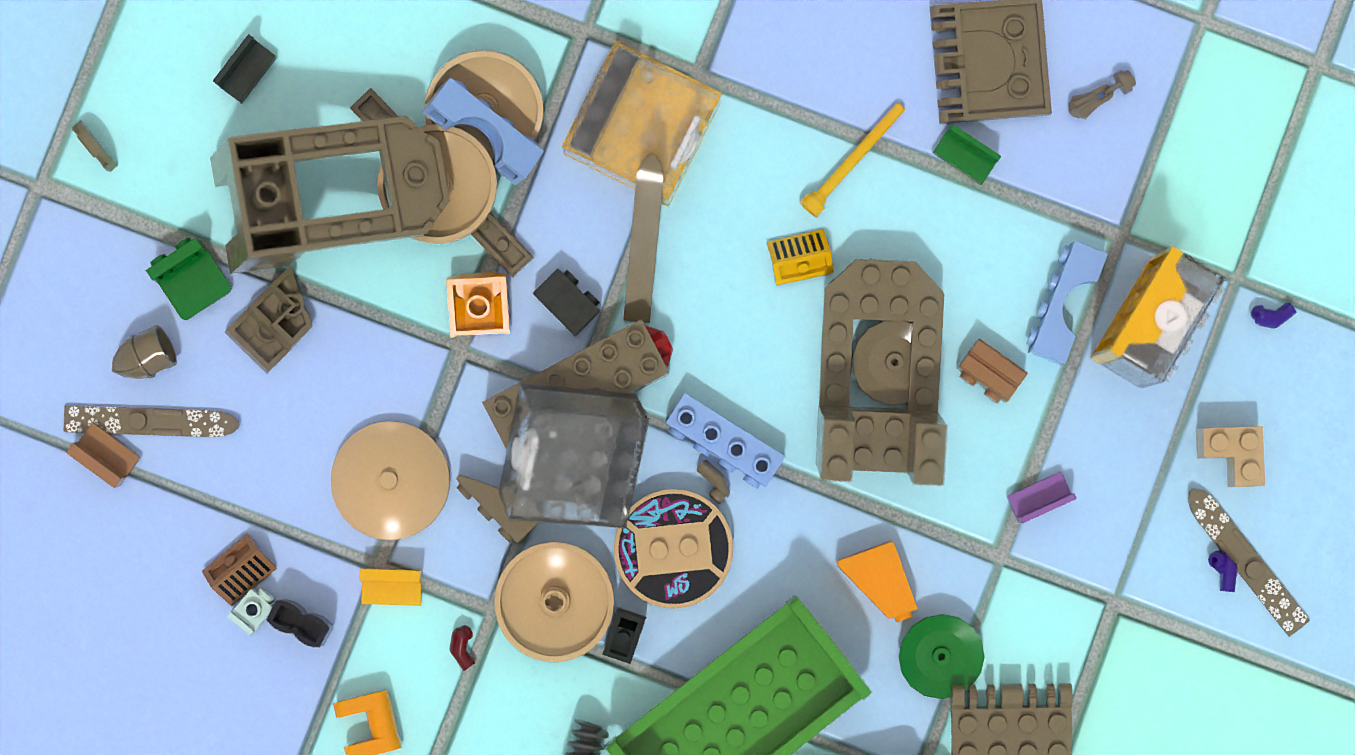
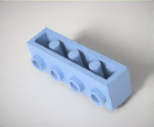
M684 393L666 422L670 426L668 430L670 434L681 441L686 436L695 442L693 446L695 450L707 457L710 452L720 458L719 465L732 473L736 468L746 474L743 480L757 489L760 484L767 487L786 457L686 393Z

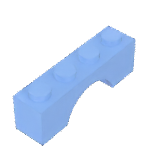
M450 77L438 88L422 113L444 130L455 125L464 124L476 127L482 131L492 145L495 170L511 183L517 185L528 176L544 151L538 147L537 142L533 138L524 136L516 130L510 120L500 117L492 111L491 106L486 101L477 99L468 92V88L462 82L453 80Z
M1078 241L1070 243L1069 247L1064 246L1058 261L1063 263L1059 274H1053L1048 289L1052 291L1048 301L1043 300L1037 317L1041 318L1037 329L1032 328L1026 342V344L1030 345L1028 353L1058 365L1066 363L1076 336L1069 330L1064 321V300L1075 286L1093 284L1098 281L1108 253Z

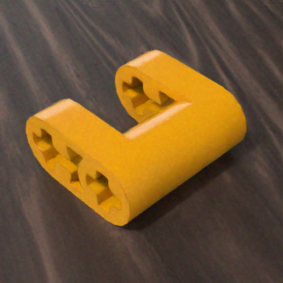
M388 689L333 703L336 718L365 711L372 736L370 740L344 746L345 755H378L402 748Z

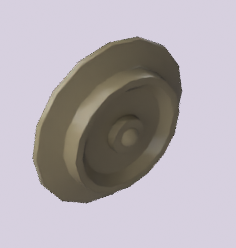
M882 321L870 327L857 341L852 356L853 375L860 389L873 400L888 405L905 404L908 402L912 323L906 321Z

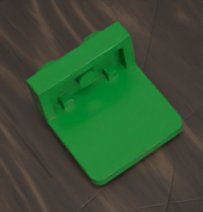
M190 237L179 242L175 246L176 251L170 255L162 254L150 262L151 267L145 270L151 280L159 284L183 320L191 319L229 294L232 290L230 283L203 242L197 238L191 240Z

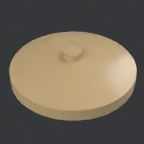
M487 49L464 52L446 62L431 80L426 93L425 106L438 88L451 77L453 80L462 82L468 88V92L477 99L486 101L491 106V110L500 117L510 120L514 124L515 129L524 136H529L534 140L537 138L543 120L541 91L531 72L512 56ZM425 115L426 125H436L433 120ZM470 125L453 126L475 137L487 150L493 162L494 153L492 145L482 131Z
M438 124L418 127L427 135H432L440 142L450 201L434 221L427 234L411 238L428 244H447L459 241L475 232L485 222L493 209L497 195V175L494 164L484 146L475 137L459 128L450 127L444 130ZM380 165L377 180L379 200L383 209H389L382 165Z
M378 422L355 432L342 445L332 466L331 490L337 509L353 528L373 538L397 540L423 531L439 516L446 504L450 490V471L440 446L423 430L402 422Z
M542 543L522 551L506 566L498 580L495 591V613L500 629L517 650L540 661L563 662L587 653L602 639L613 616L614 592L606 570L590 553L568 543Z

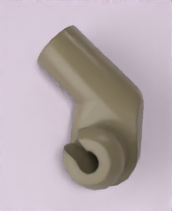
M707 460L702 461L697 467V472L714 486V489L709 492V496L718 504L722 503L725 497L728 498L730 494V489L724 475Z

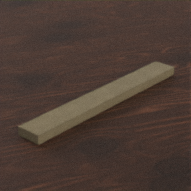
M372 88L350 107L361 121L399 117ZM491 212L485 222L471 234L512 278L534 258Z

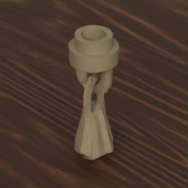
M1120 70L1113 75L1116 84L1112 86L1107 84L1101 85L1086 94L1072 96L1068 106L1070 115L1078 119H1087L1096 108L1112 98L1116 89L1119 88L1125 95L1131 92L1136 85L1129 70L1124 72ZM1105 90L1103 94L1106 96L1099 100L1096 94Z

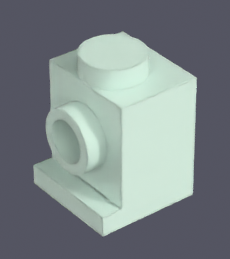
M252 588L227 617L249 636L254 635L266 621L272 610L274 597L263 588L259 590ZM251 604L256 605L258 608V612L254 616L248 613V607Z

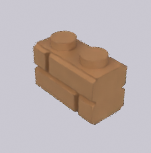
M980 338L975 341L956 368L962 372L959 376L962 380L971 386L977 383L986 390L983 394L997 404L1000 400L1004 403L1008 402L1028 374V372Z

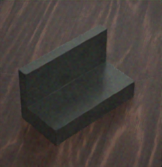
M248 34L213 79V82L242 104L277 57Z

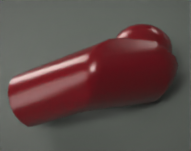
M466 625L454 629L449 646L450 653L463 672L475 664V661L466 650L468 640L473 637L471 628Z

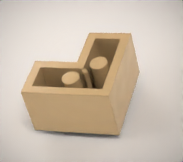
M1263 426L1196 429L1197 459L1227 458L1228 487L1265 486Z

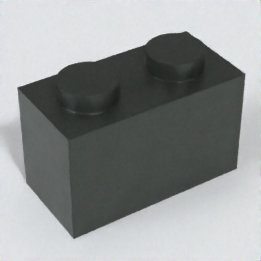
M557 268L533 292V295L576 337L600 313V310L596 307L600 302L588 290L583 294L576 287L579 281L568 270L562 273Z

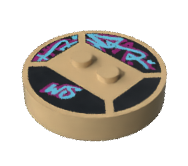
M667 489L643 497L626 512L616 532L614 556L621 578L636 596L658 607L684 608L702 602L721 586L732 563L733 540L726 519L710 501L690 491Z

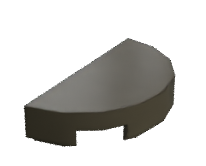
M79 121L72 127L80 142L93 157L97 158L105 170L111 172L118 166L82 121Z

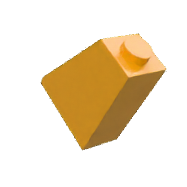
M893 541L835 561L837 567L888 619L895 618V621L899 622L912 617L911 611L918 609Z

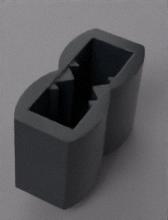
M288 599L277 600L266 619L276 630L284 633H293L300 642L311 647L324 646L334 628L333 624L324 616L316 613H307L305 608L299 603Z

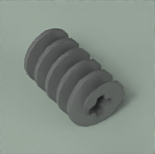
M574 719L581 726V729L571 730V733L578 739L577 741H568L567 744L574 749V752H566L564 755H600L596 750H604L606 745L599 739L608 738L609 733L596 724Z

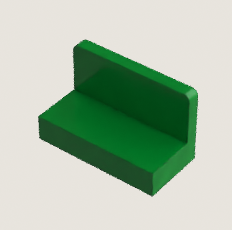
M953 124L948 128L933 151L934 155L980 185L984 183L995 164L1001 158V155Z

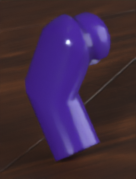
M1286 302L1276 311L1265 309L1262 305H1257L1252 309L1251 317L1257 325L1275 329L1297 312L1289 302Z
M1223 551L1211 553L1208 563L1221 575L1220 591L1235 592L1237 564Z

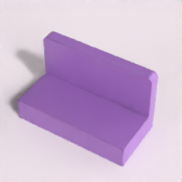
M1058 472L1006 496L1018 523H1025L1077 499L1075 493L1070 492L1062 472Z

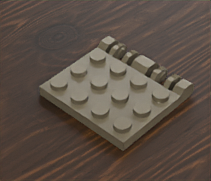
M996 0L934 5L930 7L931 20L954 18V21L932 23V31L943 32L955 29V39H939L932 42L933 49L937 50L956 47V52L934 55L935 76H952L957 74L959 76V79L937 81L936 89L949 90L960 88V97H946L937 100L938 107L961 106V109L939 111V124L1048 116L1052 114L1042 0Z
M1054 683L1047 684L1045 688L1046 705L1036 706L1037 688L1035 684H1028L1027 706H1023L1022 684H1000V706H995V686L987 685V706L977 707L978 691L976 685H968V707H965L964 685H951V755H1072V684H1058V705H1055Z

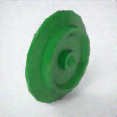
M940 614L925 617L911 626L902 639L898 658L901 673L911 688L924 696L944 699L951 697V685H964V690L966 691L968 685L974 684L981 674L985 656L982 640L971 625L959 617Z

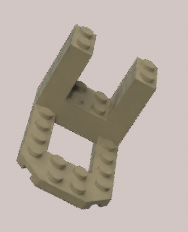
M406 116L228 137L210 157L215 187L229 185L237 231V234L225 245L230 274L289 266L304 253L310 251L424 236L450 201L440 142L432 135H427L415 126L416 123ZM379 151L389 209L303 220L293 162Z
M855 259L843 272L824 287L816 466L822 481L852 482V470L907 473L914 485L944 486L947 424L938 413L944 292L915 261ZM853 319L912 322L907 409L849 406Z

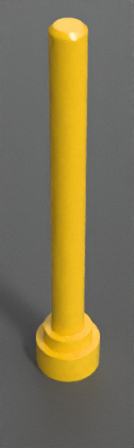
M896 103L817 192L807 193L801 199L800 204L805 210L816 218L825 209V199L905 111L904 106Z

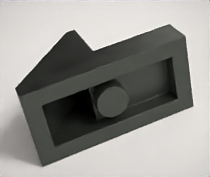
M618 607L602 655L631 664L646 616Z

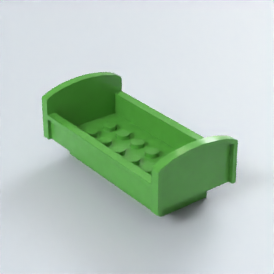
M793 595L785 602V605L624 732L609 740L605 748L610 755H792L861 699H866L873 692L796 595Z

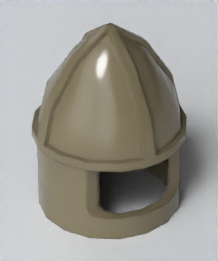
M156 325L137 335H131L116 351L112 361V372L127 378L144 379L154 378L157 372L176 366L177 356L165 331L159 325Z

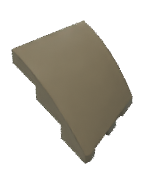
M289 266L225 331V334L266 374L313 327L309 313L306 312L304 306V299L295 281L293 269Z

